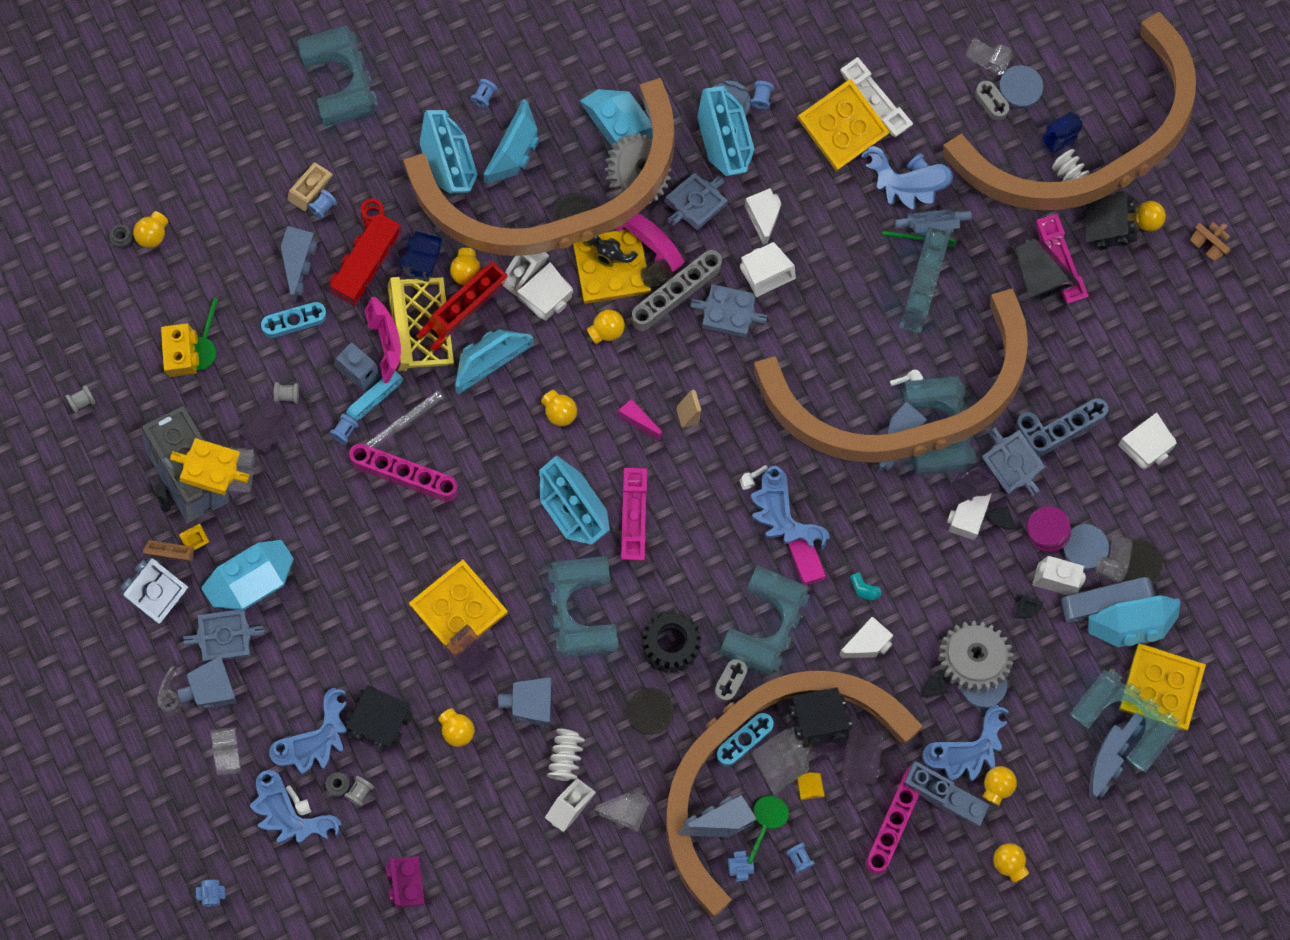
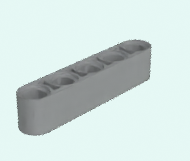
M714 250L703 253L638 304L632 311L631 323L633 328L638 331L649 329L720 272L721 255ZM712 260L717 265L710 267L705 262ZM696 274L699 276V279L691 280L688 276ZM677 287L680 288L682 292L680 294H674L671 291V289ZM662 301L665 306L658 308L653 303ZM642 314L645 315L648 319L645 321H639L636 317Z

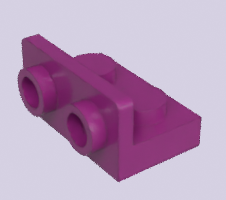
M419 856L401 859L389 858L390 864L386 865L387 879H392L393 888L389 889L390 903H395L396 909L425 905Z

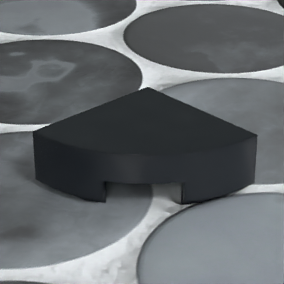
M164 483L157 484L155 490L159 498L161 510L163 512L171 511Z
M1008 506L988 512L985 515L991 524L1004 530L1016 528Z
M1022 595L1014 618L1027 619L1036 615L1044 602Z
M943 670L935 672L928 679L924 689L925 699L949 692Z

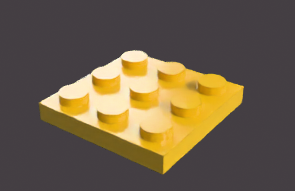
M852 79L846 81L797 116V119L836 171L890 133Z
M628 229L621 232H606L598 236L602 240H609V238L617 240L621 244L620 249L625 255L635 251L638 256L629 263H613V267H607L595 259L594 254L597 253L595 246L587 247L583 244V241L573 244L584 304L651 293L642 241Z
M463 559L409 602V606L453 657L458 655L508 614L506 608Z
M1138 643L1119 711L1132 715L1137 712L1144 719L1186 732L1189 728L1206 664Z

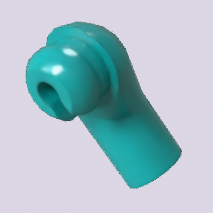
M861 573L850 576L855 592L859 597L875 600L881 596V589L878 586L865 584Z

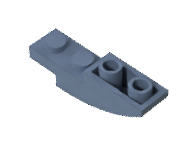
M1137 712L1123 730L1114 725L1101 744L1090 777L1089 798L1092 801L1097 796L1102 798L1110 788L1107 783L1111 777L1115 780L1122 772L1123 768L1120 765L1124 759L1120 756L1129 746L1126 741L1131 735L1135 738L1143 727L1140 725L1143 717Z
M913 761L904 781L909 788L933 805L952 816L957 815L975 826L981 825L989 807V804L956 787L954 782L916 761Z

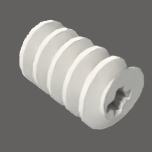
M1074 149L1068 150L1059 156L1052 166L1054 171H1058V178H1063L1062 181L1078 179L1089 174L1088 170L1081 172L1084 163L1076 164L1080 158L1079 156L1071 157L1075 152Z
M557 729L556 732L560 736L555 737L554 741L558 745L553 746L552 751L556 754L551 755L550 760L554 763L549 765V770L553 773H548L547 777L560 781L577 779V776L571 773V771L579 770V767L573 764V761L581 760V757L575 755V752L583 751V748L579 747L577 743L584 742L585 739L580 737L577 732Z

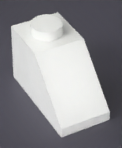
M770 188L746 198L744 206L763 245L769 241L781 207L778 195H773Z
M543 252L515 256L505 272L509 277L503 286L517 296V291L539 273L549 255Z
M988 491L958 504L955 511L951 510L947 523L951 524L949 532L975 541L992 493Z
M871 617L841 650L839 656L842 658L876 657L880 652L885 654L892 646L890 641L893 634Z
M577 778L556 799L545 818L553 826L564 832L575 821L596 792Z

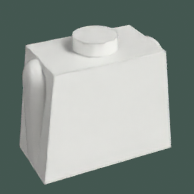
M774 242L762 248H757L741 257V272L749 282L755 297L796 279L794 264Z
M550 262L517 291V299L531 309L537 317L546 321L555 312L558 314L566 307V302L572 298L573 288Z
M1155 413L1123 437L1118 446L1145 471L1155 462L1159 465L1169 457L1167 453L1177 443L1158 413Z
M1047 556L1038 563L1032 585L1068 596L1078 594L1086 578L1085 573H1083L1084 566Z

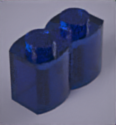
M1070 111L1046 126L1043 142L1052 154L1078 139V134L1081 132L1083 125L1081 118L1074 114L1073 111Z
M418 231L415 232L414 237H409L406 250L409 251L407 255L403 254L400 262V267L403 268V275L429 282L440 254L442 238Z

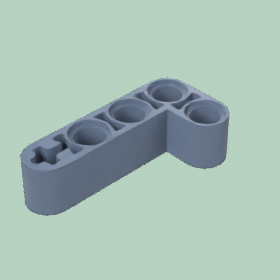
M1093 399L1045 427L1042 426L1035 414L1025 412L1019 416L1015 424V432L1021 430L1038 456L1041 457L1101 423L1108 412V405L1102 399ZM1092 410H1094V411L1099 410V411H1100V413L1095 412V413L1091 414L1090 417L1088 416V415H1090V413L1092 412ZM1072 419H1079L1082 422V426L1074 425ZM1023 421L1029 422V423L1031 424L1032 428H1031V429H1026V428H1024V427L1022 426L1021 422H1023ZM1053 430H1060L1063 436H1055ZM1035 440L1041 441V442L1043 443L1044 447H1043V448H1038V447H1036V446L1034 445L1033 441H1035Z
M1143 577L1066 596L1061 599L1065 620L1067 623L1089 619V615L1097 614L1101 610L1117 603L1155 597V592L1150 578Z

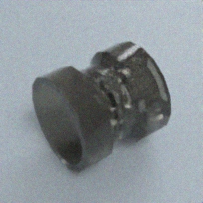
M660 259L654 262L653 265H647L641 269V279L649 288H654L660 282L664 283L672 278L671 266L664 259Z

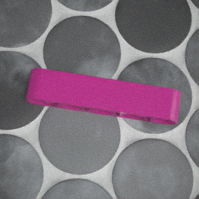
M356 444L350 450L351 464L357 470L444 502L452 501L457 496V484L451 476L364 444ZM358 453H364L367 456L362 461H357L354 458ZM379 461H385L388 463V466L384 469H379L376 467V464ZM401 469H407L410 472L406 477H401L397 474ZM422 477H428L431 479V482L427 485H422L419 483V480ZM444 485H450L453 488L449 493H444L440 489Z
M911 766L908 767L902 777L866 859V869L873 875H880L889 865L919 795L904 783ZM900 794H908L911 797V803L905 804L901 802ZM894 814L900 816L902 824L894 825L890 821V816ZM889 836L893 842L892 846H884L881 843V837ZM873 857L880 858L883 861V867L875 868L871 863V859Z

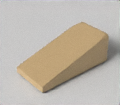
M314 162L289 190L288 201L306 211L308 209L307 205L314 202L333 174Z
M691 390L677 406L676 410L682 428L698 425L701 407L695 390Z

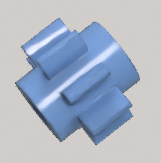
M746 851L734 852V858H728L729 875L736 876V881L748 880V874H754L753 862L748 864L750 856H746Z
M219 880L201 881V887H196L197 901L202 900V906L204 907L219 906L220 899H225V887L219 886Z

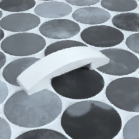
M858 57L840 69L846 81L852 79L892 136L896 138L913 125L900 107L896 108L871 78L872 73Z

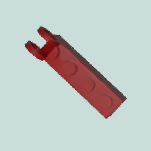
M367 199L361 205L362 221L365 224L364 229L366 230L362 236L359 235L353 243L354 249L351 254L345 255L341 262L342 268L339 273L335 272L329 282L331 294L353 306L357 304L401 234V225L384 216L383 205L377 199ZM371 203H374V204H377L378 206H376V205L367 206V205H368V204H371ZM370 210H377L379 212L378 215L373 217L366 214Z
M492 260L431 315L428 323L419 331L416 337L421 340L433 329L440 336L430 347V350L435 352L443 345L452 332L503 287L509 276Z

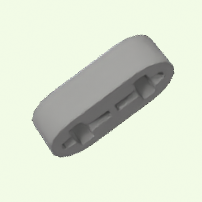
M980 82L975 91L977 100L992 119L1003 120L1009 111L1008 102L992 82ZM984 89L986 91L989 89V96L987 94H981L982 90ZM995 107H1003L1002 113L1000 111L995 112Z
M734 659L727 664L715 688V696L719 701L729 702L733 700L747 673V666L742 660ZM737 665L740 666L742 675L738 673L735 679L730 678L733 672L730 668H735ZM728 682L731 683L729 691L732 694L722 696V690L719 688H725Z

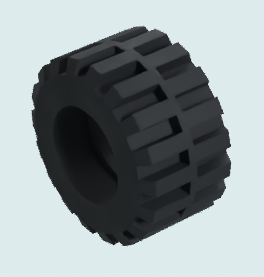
M670 610L669 613L662 611L659 616L654 615L645 626L642 636V652L647 657V662L654 664L656 670L661 668L664 673H668V670H672L673 673H678L679 669L684 671L689 664L692 665L695 658L699 654L701 632L698 631L697 623L692 622L693 618L690 616L685 617L684 612L680 611L677 614L675 610ZM665 631H676L683 636L685 646L676 653L666 652L658 645V636Z

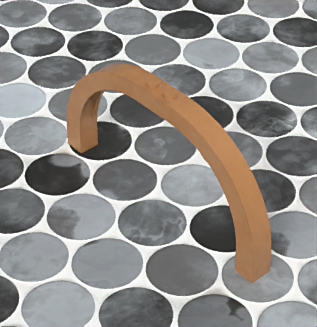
M1160 12L1141 22V37L1160 56L1172 77L1175 92L1174 103L1165 122L1149 139L1090 175L1062 182H1038L1022 179L993 166L977 152L962 134L943 145L944 158L975 189L990 198L1015 207L1032 210H1062L1086 205L1102 199L1119 188L1128 186L1138 176L1147 174L1152 167L1172 152L1186 132L1192 117L1196 90L1195 68L1188 47L1180 34Z
M661 78L639 84L640 95L653 130L652 145L648 159L635 181L623 193L606 204L537 227L509 229L490 226L466 216L446 199L435 182L425 153L403 160L418 203L430 220L454 240L468 247L498 255L522 256L539 254L558 248L564 249L580 241H589L595 236L621 226L636 216L655 197L663 185L672 163L675 147L674 120L671 104Z
M1013 288L991 294L990 308L999 327L1004 345V364L993 387L976 404L957 415L892 434L863 435L850 433L834 428L811 415L795 399L788 388L776 356L754 362V375L762 396L774 417L788 432L811 448L832 457L857 462H885L910 456L917 457L925 454L927 451L945 449L948 445L977 434L996 420L1008 407L1018 390L1025 368L1028 347L1026 323Z
M805 671L781 676L764 683L752 690L736 704L731 702L723 710L724 715L719 719L713 718L705 726L707 730L687 751L672 781L667 801L666 834L672 861L679 877L687 890L712 919L731 903L732 899L703 867L695 852L691 837L681 836L678 833L685 827L684 822L688 819L690 791L698 772L706 760L751 718L770 705L792 698V696L838 687L840 696L844 695L845 701L864 709L874 716L904 746L920 732L923 726L899 701L876 685L855 676L831 671Z

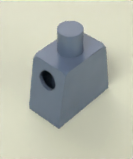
M350 343L335 359L334 367L364 393L370 390L381 378L376 363L353 343Z
M221 656L188 673L187 678L190 686L177 690L181 703L195 699L198 709L237 703Z
M551 678L513 683V694H499L498 708H512V719L515 721L550 727Z

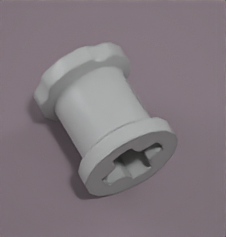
M275 382L274 402L293 401L294 404H298L299 383L280 385L279 382Z
M86 385L83 386L82 390L71 396L69 394L65 396L75 414L84 406L90 403L92 405L95 404V400Z
M356 776L354 778L355 783L350 791L345 793L344 797L355 805L362 807V801L369 790H373L374 786L365 779Z

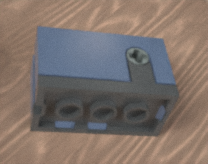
M184 406L142 426L143 448L187 523L203 516L204 510L211 508L213 511L229 503V486L224 496L180 482V475L183 470V464L170 461L172 451L186 455L191 450L195 438L204 441Z

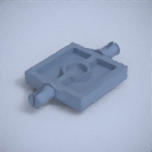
M693 173L666 196L664 203L675 211L668 218V222L675 226L681 219H684L695 229L701 228L723 209L728 202L717 190L718 187L724 184L723 178L717 176L712 182H708L700 178L696 173Z
M951 209L908 213L905 219H895V228L909 227L918 235H930L932 231L939 230L942 233L953 232L956 228H960V221L972 220L971 211L954 212Z
M714 284L711 285L710 294L706 301L692 298L690 308L703 310L704 320L702 328L745 338L752 321L766 324L767 315L754 312V293Z
M996 427L992 431L990 430L988 434L996 444L982 457L1008 494H1011L1019 487L1026 486L1032 497L1037 495L1036 493H1039L1040 490L1033 480L1037 474L1047 467L1022 431L1018 430L1011 436L1003 438Z
M233 610L197 615L199 624L197 635L183 636L184 646L199 644L202 650L203 663H207L220 656L222 660L250 657L249 643L251 637L265 634L263 625L249 627L246 622L245 610Z

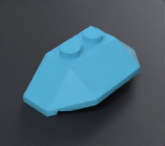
M724 86L706 88L702 91L697 119L708 159L725 176L746 173L754 152V146L743 106L727 92Z
M598 89L580 100L581 105L611 146L613 143H618L619 138L630 134H647L649 139L653 138L650 119L630 92Z
M522 100L485 170L484 183L490 184L518 175L520 169H525L530 157L528 154L530 150H535L540 138L537 137V126L527 100Z
M427 110L424 113L419 143L422 153L426 155L437 186L448 193H469L478 174L464 132L449 118V114L445 110Z
M498 329L494 333L493 331L486 333L477 344H470L465 347L460 357L457 372L456 393L459 395L533 346L531 334Z
M555 456L539 470V476L541 477L540 502L566 539L592 545L610 531L607 509L578 470L558 456Z
M282 540L260 542L218 566L201 589L213 608L245 610L285 585L294 558Z
M1155 596L1114 604L1097 614L1089 615L1088 633L1116 647L1132 646L1138 643L1154 642L1163 639L1179 617L1180 600L1166 596Z

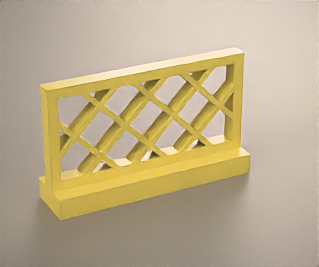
M399 277L390 278L387 285L390 311L397 327L401 344V355L397 370L407 371L408 368L453 365L450 335L445 341L446 345L443 344L441 346L447 352V359L439 360L433 355L434 352H429L420 345L424 338L417 342L409 334V331L414 326L418 330L423 328L417 322L423 315L430 319L431 314L428 312V309L433 304L440 308L446 302L443 277L400 280ZM438 284L439 293L435 298L425 291L428 285ZM404 286H413L419 292L411 299L404 293ZM421 293L431 301L425 309L415 302ZM411 305L421 312L415 320L407 315V309ZM430 332L426 335L433 342L437 340ZM416 348L427 355L422 361H413L412 352Z

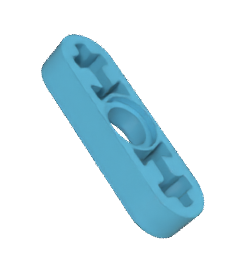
M313 302L268 315L261 322L262 332L269 338H275L320 325L326 319V310L321 303ZM317 309L318 312H321L318 318L311 315L313 314L312 310ZM302 312L306 313L307 322H304V316ZM298 315L300 322L297 325H290L287 322L288 317ZM281 318H283L284 325L286 328H282V324L280 321ZM269 322H273L276 325L274 331L267 328L269 327Z
M395 370L389 383H384L382 378L348 408L346 414L357 422L402 383L403 377Z
M760 713L751 719L718 748L716 754L717 761L723 766H732L772 731L773 719L766 713ZM758 720L762 722L766 720L768 722L766 725L767 729L761 728L756 734L759 737L756 738L752 730L757 728ZM741 734H748L752 742L748 746H743L739 743L738 737ZM734 742L737 749L731 755L732 760L728 758L724 760L722 758L723 750L726 752L730 751L734 746L730 743Z

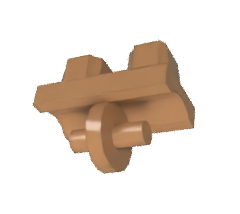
M1213 222L1209 228L1215 232L1214 234L1201 223L1195 227L1196 231L1191 237L1190 242L1198 248L1206 240L1212 243L1213 246L1206 255L1214 262L1224 254L1227 256L1231 251L1228 246L1218 239L1219 236L1225 241L1230 238L1225 232V229L1228 227L1227 224L1223 223L1219 227Z

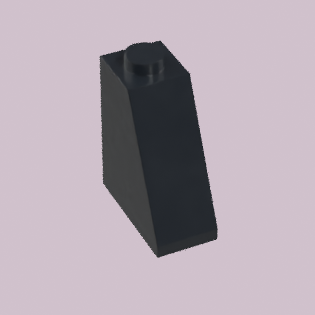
M1032 238L1025 240L1023 245L1016 247L1029 298L1040 301L1079 285L1078 280L1046 243Z

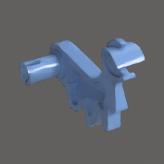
M875 146L869 147L861 156L865 159L868 156L872 157V162L866 164V166L877 171V188L880 190L886 188L888 203L894 204L896 195H898L901 201L912 210L916 208V197L926 204H934L936 192L947 188L953 180L951 170L942 164H936L905 174H897L890 167L883 150Z
M777 466L770 467L762 476V489L751 494L753 504L762 510L752 514V519L762 525L773 527L766 532V538L784 536L785 544H789L797 539H803L811 548L814 547L813 542L819 539L822 541L821 550H823L826 545V539L829 540L830 538L828 531L822 526L804 525L795 522L791 518L786 474Z
M332 688L325 694L323 703L325 716L320 729L281 739L271 745L269 755L275 765L280 767L295 765L301 774H305L310 771L315 759H317L322 769L326 768L330 760L332 746L340 753L344 751L338 734H345L347 730L340 720L339 714L345 709L347 703H339L337 701L339 695L346 697L343 690Z
M999 705L991 706L985 713L982 734L975 742L930 743L922 753L924 764L930 769L944 770L950 781L958 779L966 769L969 780L972 782L980 773L983 761L987 763L989 769L994 768L995 758L993 751L1000 752L1002 749L997 732L1007 724V721H1000L998 716L999 714L1006 716L1009 713L1008 710L999 707Z
M267 770L258 775L256 788L259 797L250 804V807L256 814L267 817L258 824L259 829L282 831L277 838V843H283L296 835V841L300 844L311 834L315 833L322 838L328 839L327 831L329 829H334L336 837L339 836V826L342 825L337 817L322 815L313 819H303L297 816L279 774L275 771Z

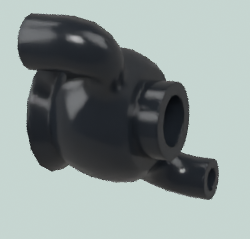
M595 236L593 239L583 242L587 247L592 245L596 247L595 259L607 267H613V263L632 262L638 256L635 251L625 255L620 249L621 244L613 238L602 240L599 236Z

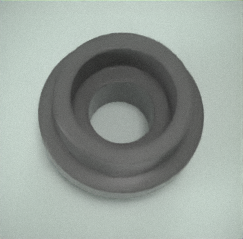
M116 225L111 229L109 237L113 245L124 247L132 241L133 235L128 226ZM119 234L125 235L124 239H118L117 236Z
M340 772L332 773L326 780V789L333 796L344 795L350 786L348 777ZM340 780L342 785L339 788H335L333 786L334 781Z

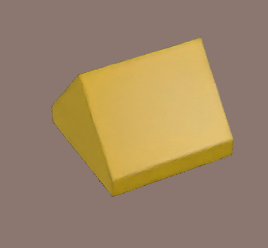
M200 523L179 534L183 544L194 547V550L209 543Z
M810 772L797 777L801 800L825 797L821 773Z

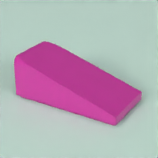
M629 400L618 410L619 418L659 441L661 439L662 430L633 400Z
M803 539L789 543L788 545L802 586L824 581L826 576L815 547L811 548Z

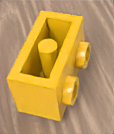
M188 323L161 327L163 364L167 375L175 377L197 374L196 366L199 365V356L195 352V344L198 343L196 330H193Z

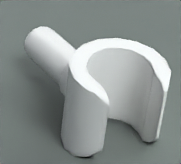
M912 370L904 377L891 380L890 384L894 386L910 380L913 386H916L923 382V376L918 370Z
M764 465L755 472L745 473L740 479L742 489L746 490L755 485L753 479L767 471L768 467Z
M290 785L287 786L285 789L292 798L298 814L305 815L310 813L311 810L307 799L299 801Z

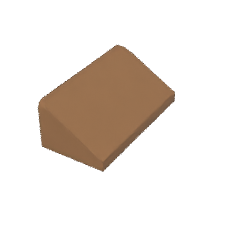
M149 540L143 549V554L148 557L192 563L194 547Z

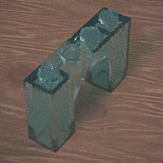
M348 25L297 40L298 51L304 68L336 61L348 66L353 73V79L346 89L316 99L324 127L376 112L375 104L378 103L375 91H370L368 84H371V79L368 71H363L362 64H365L361 51L357 52L355 45L358 44L355 32H350Z
M931 227L928 228L899 327L921 333L928 315L951 233Z
M959 376L906 381L904 383L905 403L908 402L915 409L938 408L950 417L968 409L967 404L964 405L963 402L965 385L960 383ZM972 436L948 445L945 449H934L927 451L921 456H913L916 475L969 470L973 462L976 461L975 449L970 446Z
M608 556L552 562V569L548 570L549 584H554V592H550L551 605L556 606L557 614L553 615L554 629L559 628L560 637H555L556 649L561 651L562 658L618 652L616 624L600 626L580 625L570 617L566 607L569 597L576 590L588 586L610 584Z
M757 565L747 587V592L773 603L780 611L782 626L776 634L763 639L754 638L729 628L719 654L733 660H742L747 666L768 675H772L773 670L778 671L783 661V658L780 657L782 649H788L792 639L789 636L791 628L796 629L801 616L797 615L800 607L805 608L810 595L806 594L808 586Z
M1112 668L1109 671L1104 669L1071 711L1070 715L1089 729L1104 708L1111 703L1126 701L1137 706L1144 715L1146 729L1141 739L1127 755V759L1146 772L1180 729V726L1177 724L1179 720L1169 712L1165 715L1158 710L1160 705L1150 697L1147 700L1139 695L1141 690L1132 683L1128 686L1121 681L1122 676Z

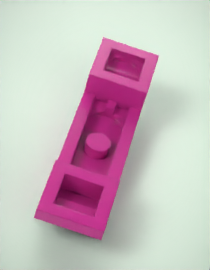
M637 214L626 223L615 228L619 232L625 228L657 253L654 261L670 274L683 266L684 260L673 242L660 228L644 216Z
M1058 214L1036 220L1040 241L1046 243L1078 280L1079 285L1060 292L1066 304L1088 298L1089 296L1082 277L1077 274L1063 237L1065 232Z
M371 297L364 312L369 329H378L385 354L379 366L384 383H389L400 360V337L394 320L385 306L376 297Z
M624 468L621 560H645L646 468Z

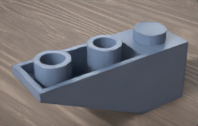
M287 226L281 250L292 302H296L297 296H301L303 293L304 283H302L304 275H308L311 262L308 261L310 255H314L316 252L317 242L315 241L314 233Z
M906 402L891 418L887 434L925 425L927 419ZM896 460L880 462L877 472L881 474L884 469L889 471L896 463Z
M742 795L735 799L730 796L719 803L720 807L715 809L714 806H711L701 813L703 816L697 818L694 815L684 822L685 827L678 833L681 836L731 837L750 826L756 820V817Z

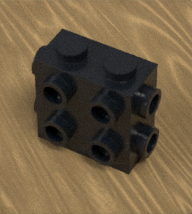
M1119 191L1115 195L1105 196L1102 199L1086 204V242L1100 251L1107 250L1108 247L1112 246L1122 247L1129 245V243L1137 242V233H1139L1137 221L1138 201L1128 192Z
M367 685L365 690H360L355 702L358 705L355 711L351 710L345 720V723L348 724L347 731L350 732L349 736L360 742L365 739L371 742V746L383 752L384 749L391 751L393 746H398L402 738L400 731L403 725L407 726L412 718L411 706L400 699Z
M838 687L792 696L791 706H788V714L790 720L795 721V737L797 741H801L802 748H818L823 744L832 742L838 744L849 738L850 730L853 729L852 719L850 715H846L844 695L840 696Z

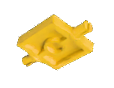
M197 438L194 439L191 450L186 455L172 451L170 461L183 464L180 482L224 496L233 480L247 484L250 474L237 471V462L240 457L239 451Z

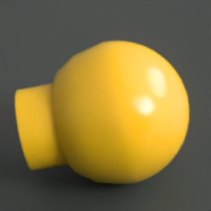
M1155 201L1141 203L1137 212V221L1140 229L1151 232L1160 229L1166 219L1163 206Z
M154 211L150 217L140 219L133 229L136 242L145 248H154L161 244L165 236L164 228L168 224L167 218L163 214Z
M471 248L459 249L458 255L452 261L450 267L452 279L464 286L481 271L480 262L476 258V252Z
M604 310L595 317L593 325L587 328V331L596 344L602 340L613 341L622 335L625 328L624 319L614 310Z
M551 390L542 398L541 403L546 407V416L552 424L567 426L576 418V403L567 395H559L555 390Z
M453 708L446 710L439 716L438 721L442 725V735L449 745L462 747L472 740L474 725L468 717L457 714Z
M1003 766L994 767L989 770L985 776L984 787L986 790L982 797L999 806L1002 799L1010 797L1016 790L1017 779L1015 774Z
M1007 843L997 848L993 856V863L1002 875L1009 876L1012 882L1015 883L1029 874L1025 867L1026 856L1021 847L1016 844Z

